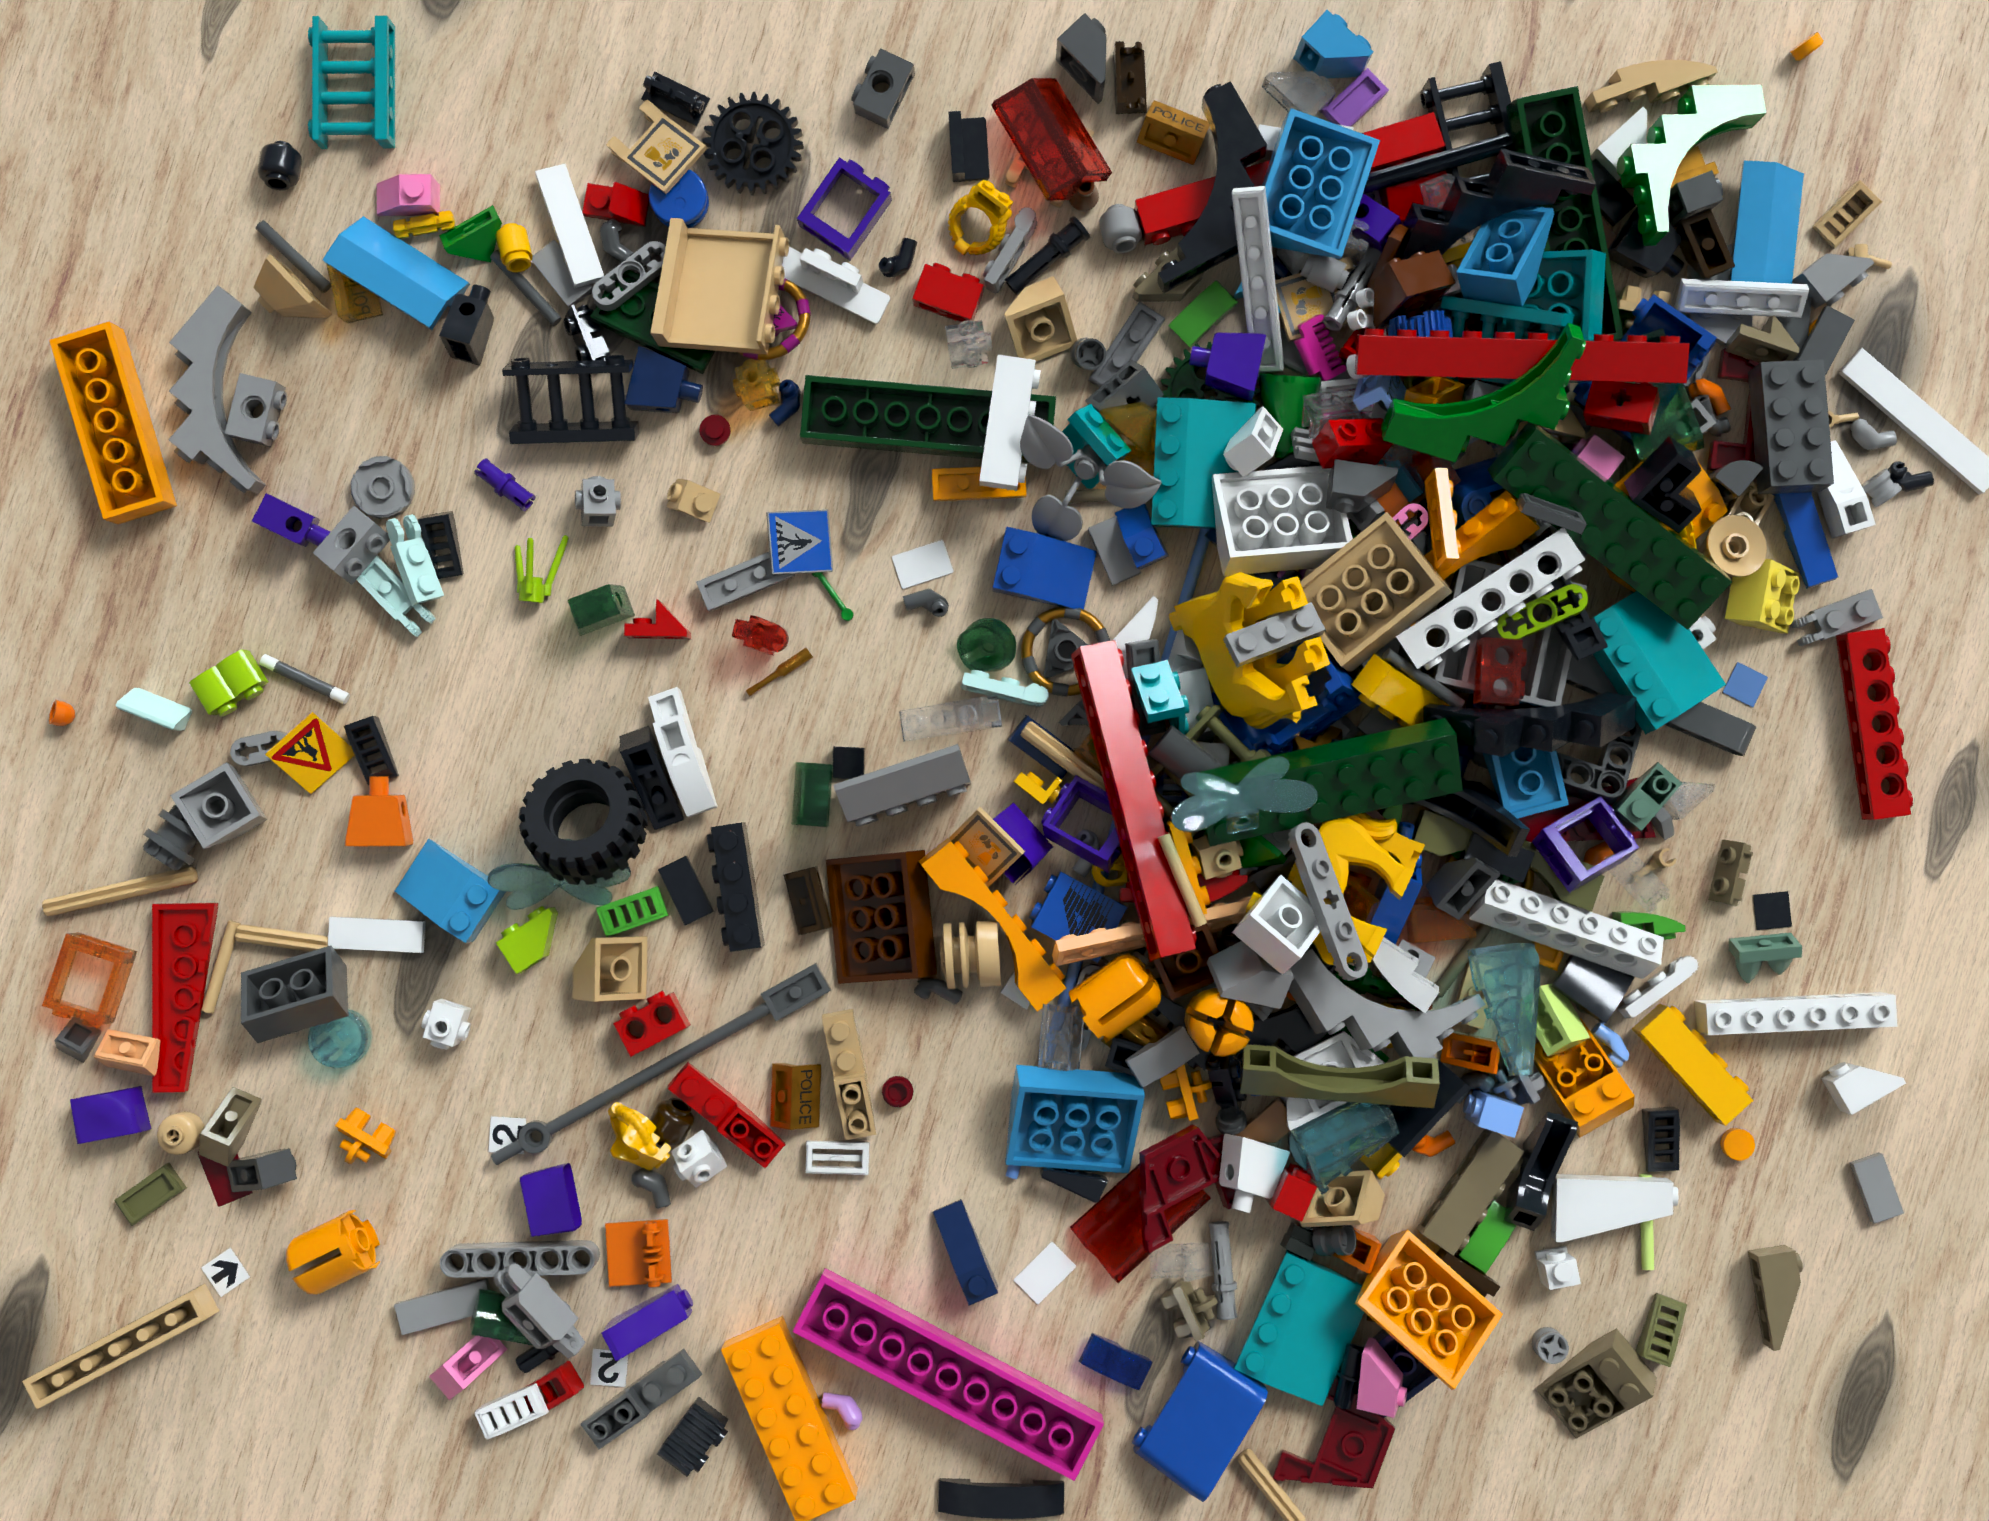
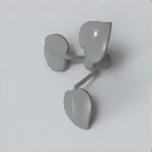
M1031 414L1027 416L1020 440V449L1024 458L1032 465L1042 469H1049L1055 463L1057 466L1063 467L1075 461L1074 469L1077 474V478L1063 502L1052 495H1045L1034 505L1032 523L1038 534L1061 541H1068L1080 533L1083 525L1082 517L1075 508L1067 505L1082 479L1094 478L1098 472L1100 483L1107 486L1105 489L1106 499L1120 508L1141 506L1149 501L1158 491L1161 480L1151 476L1138 465L1125 460H1117L1106 467V464L1103 463L1104 461L1089 444L1085 445L1082 449H1078L1073 454V446L1063 432L1037 416Z

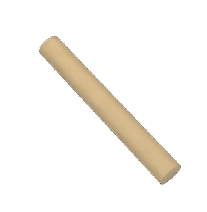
M1170 833L1158 837L1195 928L1206 924L1207 921Z
M228 920L202 1005L201 1011L213 1014L236 941V929L241 924L240 922Z

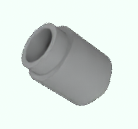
M1309 254L1300 275L1306 277L1307 282L1333 293L1335 288L1342 290L1350 272L1344 270L1346 263L1332 257Z

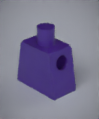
M1363 193L1350 235L1366 247L1378 249L1382 253L1389 235L1396 225H1402L1398 215Z
M1215 333L1211 349L1197 346L1192 347L1189 365L1207 368L1205 384L1207 386L1247 401H1253L1266 334Z
M267 493L252 519V522L305 547L309 542L319 546L330 533V531L318 526L319 518ZM297 520L302 522V527L299 531H295L293 528Z

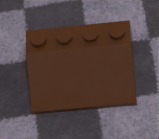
M925 850L826 860L838 984L917 979L937 975L927 872L918 862L925 856Z

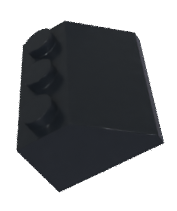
M1438 1060L1440 1085L1434 1108L1376 1104L1368 1113L1370 1118L1366 1123L1403 1157L1416 1146L1470 1089L1463 1080L1440 1060Z

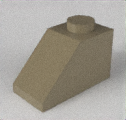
M232 1087L200 1133L199 1155L228 1167L244 1144L262 1099Z

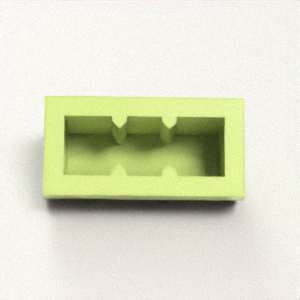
M1552 984L1539 986L1517 1000L1547 1056L1566 1051L1590 1038L1570 1000L1551 986Z

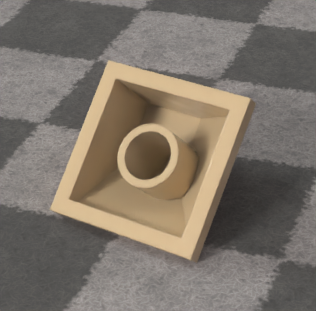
M271 254L265 259L253 288L261 295L257 299L258 302L269 313L275 310L283 317L329 318L332 315L288 267Z
M1054 276L1025 287L1004 313L1014 348L1019 358L1039 361L1070 349L1074 342L1077 341L1065 295Z
M647 936L591 938L573 967L572 999L592 1002L646 999Z
M1372 1170L1313 1174L1312 1181L1316 1184L1317 1189L1303 1221H1300L1302 1227L1360 1225L1379 1220L1385 1194Z

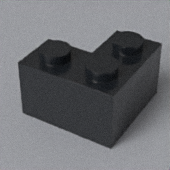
M1668 436L1624 482L1632 502L1677 533H1680L1702 511L1694 492L1686 487L1702 470L1693 452L1671 436Z

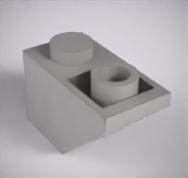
M1825 254L1795 277L1792 282L1794 284H1807L1809 288L1807 297L1812 298L1811 305L1815 309L1824 303L1830 307L1845 295L1841 291L1848 284L1854 287L1868 276L1865 270L1872 266L1874 262L1871 258Z

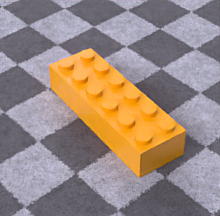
M109 321L49 340L103 520L122 524L176 507L177 503L124 329Z
M783 1315L726 1340L721 1348L722 1354L795 1521H809L856 1500L858 1487L824 1409L821 1408L820 1400Z

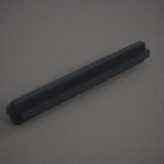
M1510 133L1501 134L1369 173L1364 192H1373L1499 154L1500 149L1511 151L1514 147Z

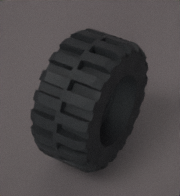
M579 759V763L573 764L572 760L563 762V767L556 770L552 767L546 771L547 776L543 779L538 778L532 784L534 787L533 791L526 793L523 799L526 807H521L519 812V819L521 820L519 825L520 834L539 866L545 872H549L553 878L559 881L566 879L568 884L574 885L580 884V880H584L586 885L596 884L597 879L601 877L606 881L614 877L612 873L620 869L623 871L629 866L627 861L630 858L635 859L641 851L638 843L643 844L645 842L647 833L644 828L648 826L647 816L644 812L645 807L630 779L625 777L623 772L616 766L610 767L607 762L596 760L595 764H593L590 759ZM590 803H600L610 807L605 823L593 835L573 841L558 837L562 821L577 807Z

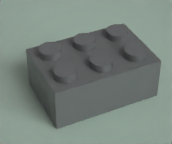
M332 946L241 972V1024L257 1043L349 1016L347 966Z

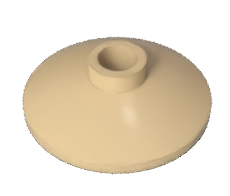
M1728 515L1716 521L1708 532L1706 540L1708 555L1711 561L1724 570L1727 575L1733 577L1748 576L1756 572L1764 563L1767 554L1766 539L1760 527L1751 519L1741 515ZM1729 544L1733 546L1734 553L1730 550Z

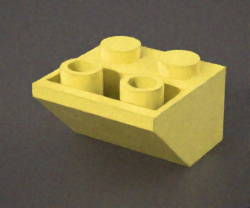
M1765 559L1762 566L1756 572L1744 577H1732L1725 619L1738 625L1788 634L1789 625L1792 624L1794 619L1793 604L1795 594L1798 593L1800 588L1799 573L1772 559Z

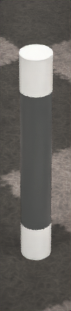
M264 654L260 660L259 665L345 705L349 700V693L269 655Z

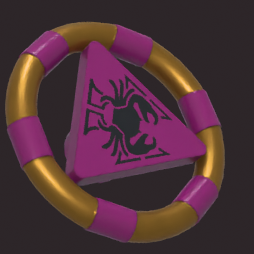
M784 278V283L782 286L779 285L778 290L786 291L796 301L799 316L798 324L781 305L779 313L774 314L773 324L775 326V337L780 332L795 329L793 334L780 345L769 348L768 355L738 352L739 354L758 361L772 360L790 353L803 340L810 324L811 312L809 302L803 291L790 280Z

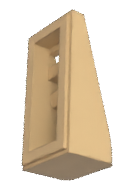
M1861 180L1856 181L1812 228L1835 249L1882 201ZM1854 195L1866 205L1863 209L1851 199ZM1845 204L1857 214L1854 218L1842 208ZM1836 212L1849 223L1846 227L1833 217ZM1827 221L1840 232L1836 237L1824 226Z

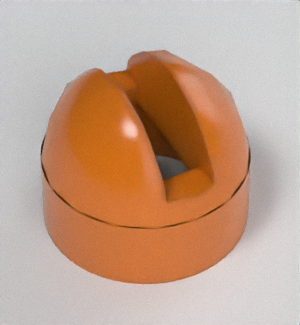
M55 700L50 710L49 724L56 726L70 724L75 718L74 708L66 702Z

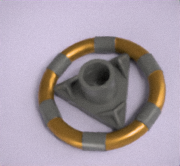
M1060 606L1041 613L1028 626L1022 640L1021 657L1026 673L1035 684L1048 689V693L1067 697L1081 694L1078 683L1072 685L1056 683L1048 680V678L1074 669L1071 654L1079 647L1088 644L1057 619L1064 617L1083 621L1094 631L1098 643L1110 641L1104 625L1090 612L1081 608L1073 609ZM1052 621L1043 676L1038 670L1032 649L1035 637L1048 622Z

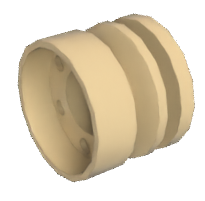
M997 920L976 921L974 936H968L965 923L959 922L960 937H953L952 923H944L940 940L941 970L947 982V989L956 988L955 974H962L963 988H968L971 973H977L980 987L1001 986Z

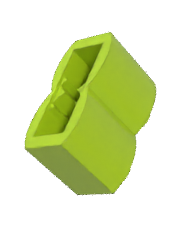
M241 649L192 679L189 684L209 715L219 714L223 717L238 708L236 704L243 698L250 700L263 693L262 687L269 681L251 652Z

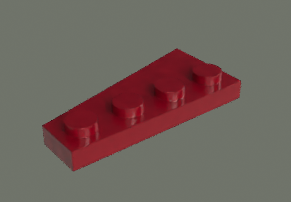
M1638 778L1628 780L1625 790ZM1611 785L1602 788L1607 793H1614V788ZM1572 796L1567 798L1569 805L1518 818L1530 829L1525 841L1532 843L1533 839L1543 828L1589 802ZM1589 819L1561 834L1566 842L1604 840ZM1651 821L1642 831L1631 832L1634 839L1656 838Z

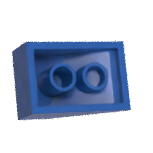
M1006 526L993 584V592L1059 607L1084 609L1097 551L1038 533Z

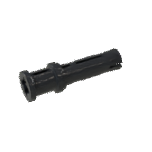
M1075 216L1069 219L1070 223L1057 234L1052 233L1049 236L1048 243L1040 251L1004 279L1016 295L1059 258H1067L1071 255L1070 251L1082 240L1087 241L1091 238L1086 228Z

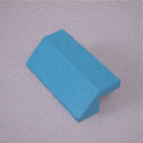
M1743 161L1732 255L1735 267L1731 269L1730 281L1792 284L1804 173L1777 162Z
M364 216L338 235L322 260L325 264L433 330L447 306L451 308L457 294L464 295L470 285L463 278Z

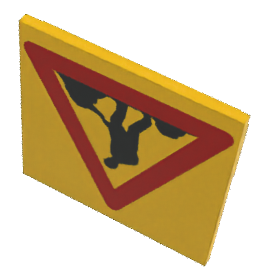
M313 712L265 754L310 794L355 756L352 747Z

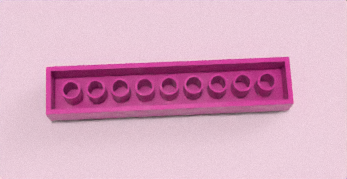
M824 1268L792 1331L1073 1481L1078 1476L1104 1425L1101 1413L827 1268Z

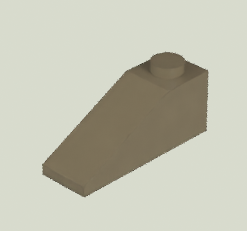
M1786 1245L1748 1250L1762 1342L1773 1351L1780 1350L1801 1283L1799 1272L1803 1270L1799 1254Z

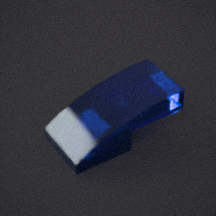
M1094 1333L1091 1334L1079 1359V1362L1086 1367L1136 1390H1140L1153 1363L1148 1357L1125 1349L1119 1343Z

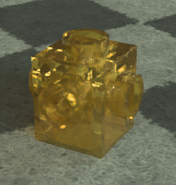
M754 359L743 362V366L735 368L737 379H733V386L738 398L742 397L743 404L750 411L780 403L776 387L780 386V379L776 368H771L765 360L758 361Z

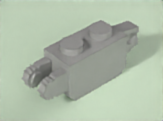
M516 1263L505 1267L506 1270L503 1269L496 1272L493 1279L494 1283L506 1297L502 1302V1312L536 1349H544L552 1345L568 1359L575 1356L585 1344V1341L574 1327L578 1317L572 1312L570 1306L561 1300L550 1288L549 1283L541 1278L537 1272L530 1276L524 1268L522 1269Z

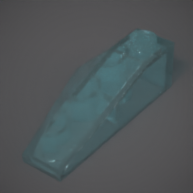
M1510 943L1467 950L1472 981L1476 991L1482 990L1488 1005L1484 1012L1487 1019L1494 1021L1498 1030L1496 1042L1509 1076L1532 1075L1541 975L1539 955L1535 945L1532 943Z

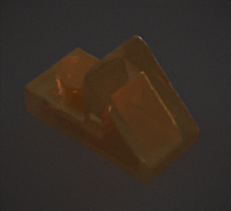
M1349 871L1347 885L1343 894L1348 910L1352 917L1370 924L1380 904V900L1367 891L1372 878Z

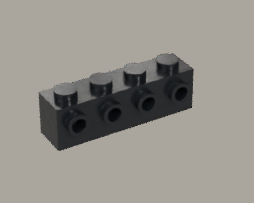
M746 822L711 827L712 834H707L709 852H715L716 865H712V875L714 883H719L721 896H717V908L719 915L724 914L726 927L721 928L724 946L729 945L730 952L763 947L765 942Z

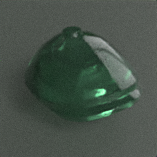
M983 618L970 624L958 636L957 650L962 662L970 670L983 672L999 671L1006 668L1013 661L1016 654V640L1011 629L1005 623L994 618Z

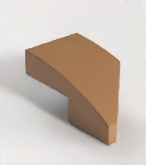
M1275 1098L1254 1119L1251 1117L1247 1121L1245 1129L1235 1134V1136L1245 1137L1258 1142L1276 1143L1290 1131L1287 1127V1108L1278 1098Z

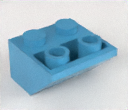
M1326 10L1301 37L1293 59L1315 79L1358 77L1365 71L1374 51L1371 50L1369 42L1363 36H1356L1347 28L1348 25L1338 14L1333 15Z

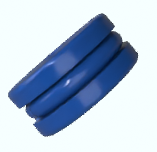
M688 170L667 194L651 184L649 190L651 208L659 221L667 227L670 225L671 218H680L684 220L687 228H692L703 220L708 211L709 196L701 178L691 170Z

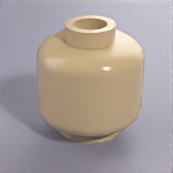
M184 1111L172 1114L165 1118L158 1127V1143L169 1154L180 1155L193 1151L199 1147L200 1133L204 1129V1123L200 1117L191 1112Z

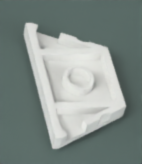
M1344 1031L1294 1055V1057L1306 1062L1336 1068H1360L1385 1063L1370 1050L1361 1051L1354 1038ZM1287 1097V1127L1291 1131L1346 1102Z

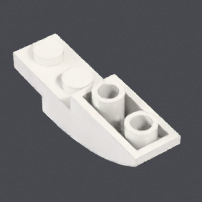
M675 687L648 697L655 720L652 724L659 747L686 816L692 817L717 808L702 751L697 747L681 690Z

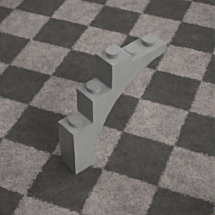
M217 285L169 342L178 350L175 355L189 366L169 390L177 398L174 403L189 414V416L168 440L177 447L174 452L186 462L190 463L192 460L200 464L207 462L219 473L225 470L233 478L230 480V483L243 493L249 490L259 494L266 484L248 467L237 450L232 437L224 434L227 421L223 405V377L228 354L238 331L252 312Z
M1313 949L1307 950L1302 958L1290 968L1294 978L1289 991L1315 1034L1328 1032L1329 1035H1332L1346 1026L1361 1051L1373 1048L1374 1052L1391 1043L1400 1058L1405 1056L1436 1058L1434 1054L1443 1049L1439 1041L1454 1032L1452 1027L1459 1022L1463 1025L1478 1016L1476 1011L1486 1005L1481 996L1475 994L1467 996L1445 1008L1430 1010L1426 1013L1389 1008L1370 1001L1346 987L1324 966Z

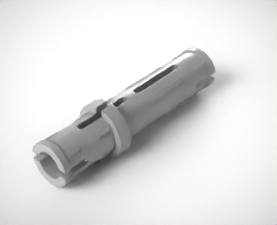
M1367 248L1344 288L1339 290L1334 296V304L1323 319L1324 325L1330 330L1339 331L1348 313L1355 311L1358 307L1356 293L1359 290L1365 289L1369 283L1381 255L1378 249ZM1365 271V273H1364V275L1362 276L1361 280L1359 281V283H1357V281L1359 280L1360 276H1361L1362 273ZM1350 295L1348 301L1346 302L1344 307H1342L1347 297Z
M1211 1222L1208 1224L1214 1271L1212 1291H1215L1218 1301L1217 1319L1237 1318L1234 1290L1237 1289V1282L1233 1281L1229 1222Z

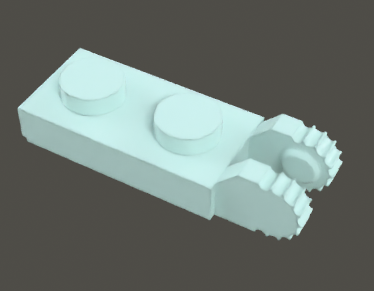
M407 515L403 518L407 541H404V531L401 528L400 521L396 518L386 521V529L392 544L390 548L411 604L416 605L443 597L441 585L421 537V527L415 515Z
M378 555L356 579L396 621H400L414 636L418 637L422 631L414 621L406 616L413 607L426 622L431 624L436 619L422 603L411 604L401 578Z
M971 670V674L964 672L961 685L962 690L1032 707L1035 705L1040 708V706L1046 704L1047 698H1049L1048 689L1039 686V684L1032 683L1027 687L1019 686L1020 681L1007 677H1002L1001 681L990 679V674L979 670Z

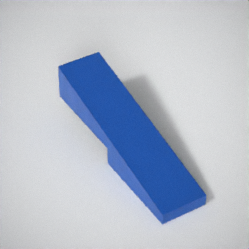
M1812 493L1772 494L1775 496L1774 501L1786 527V530L1783 532L1806 589L1836 580L1838 574Z

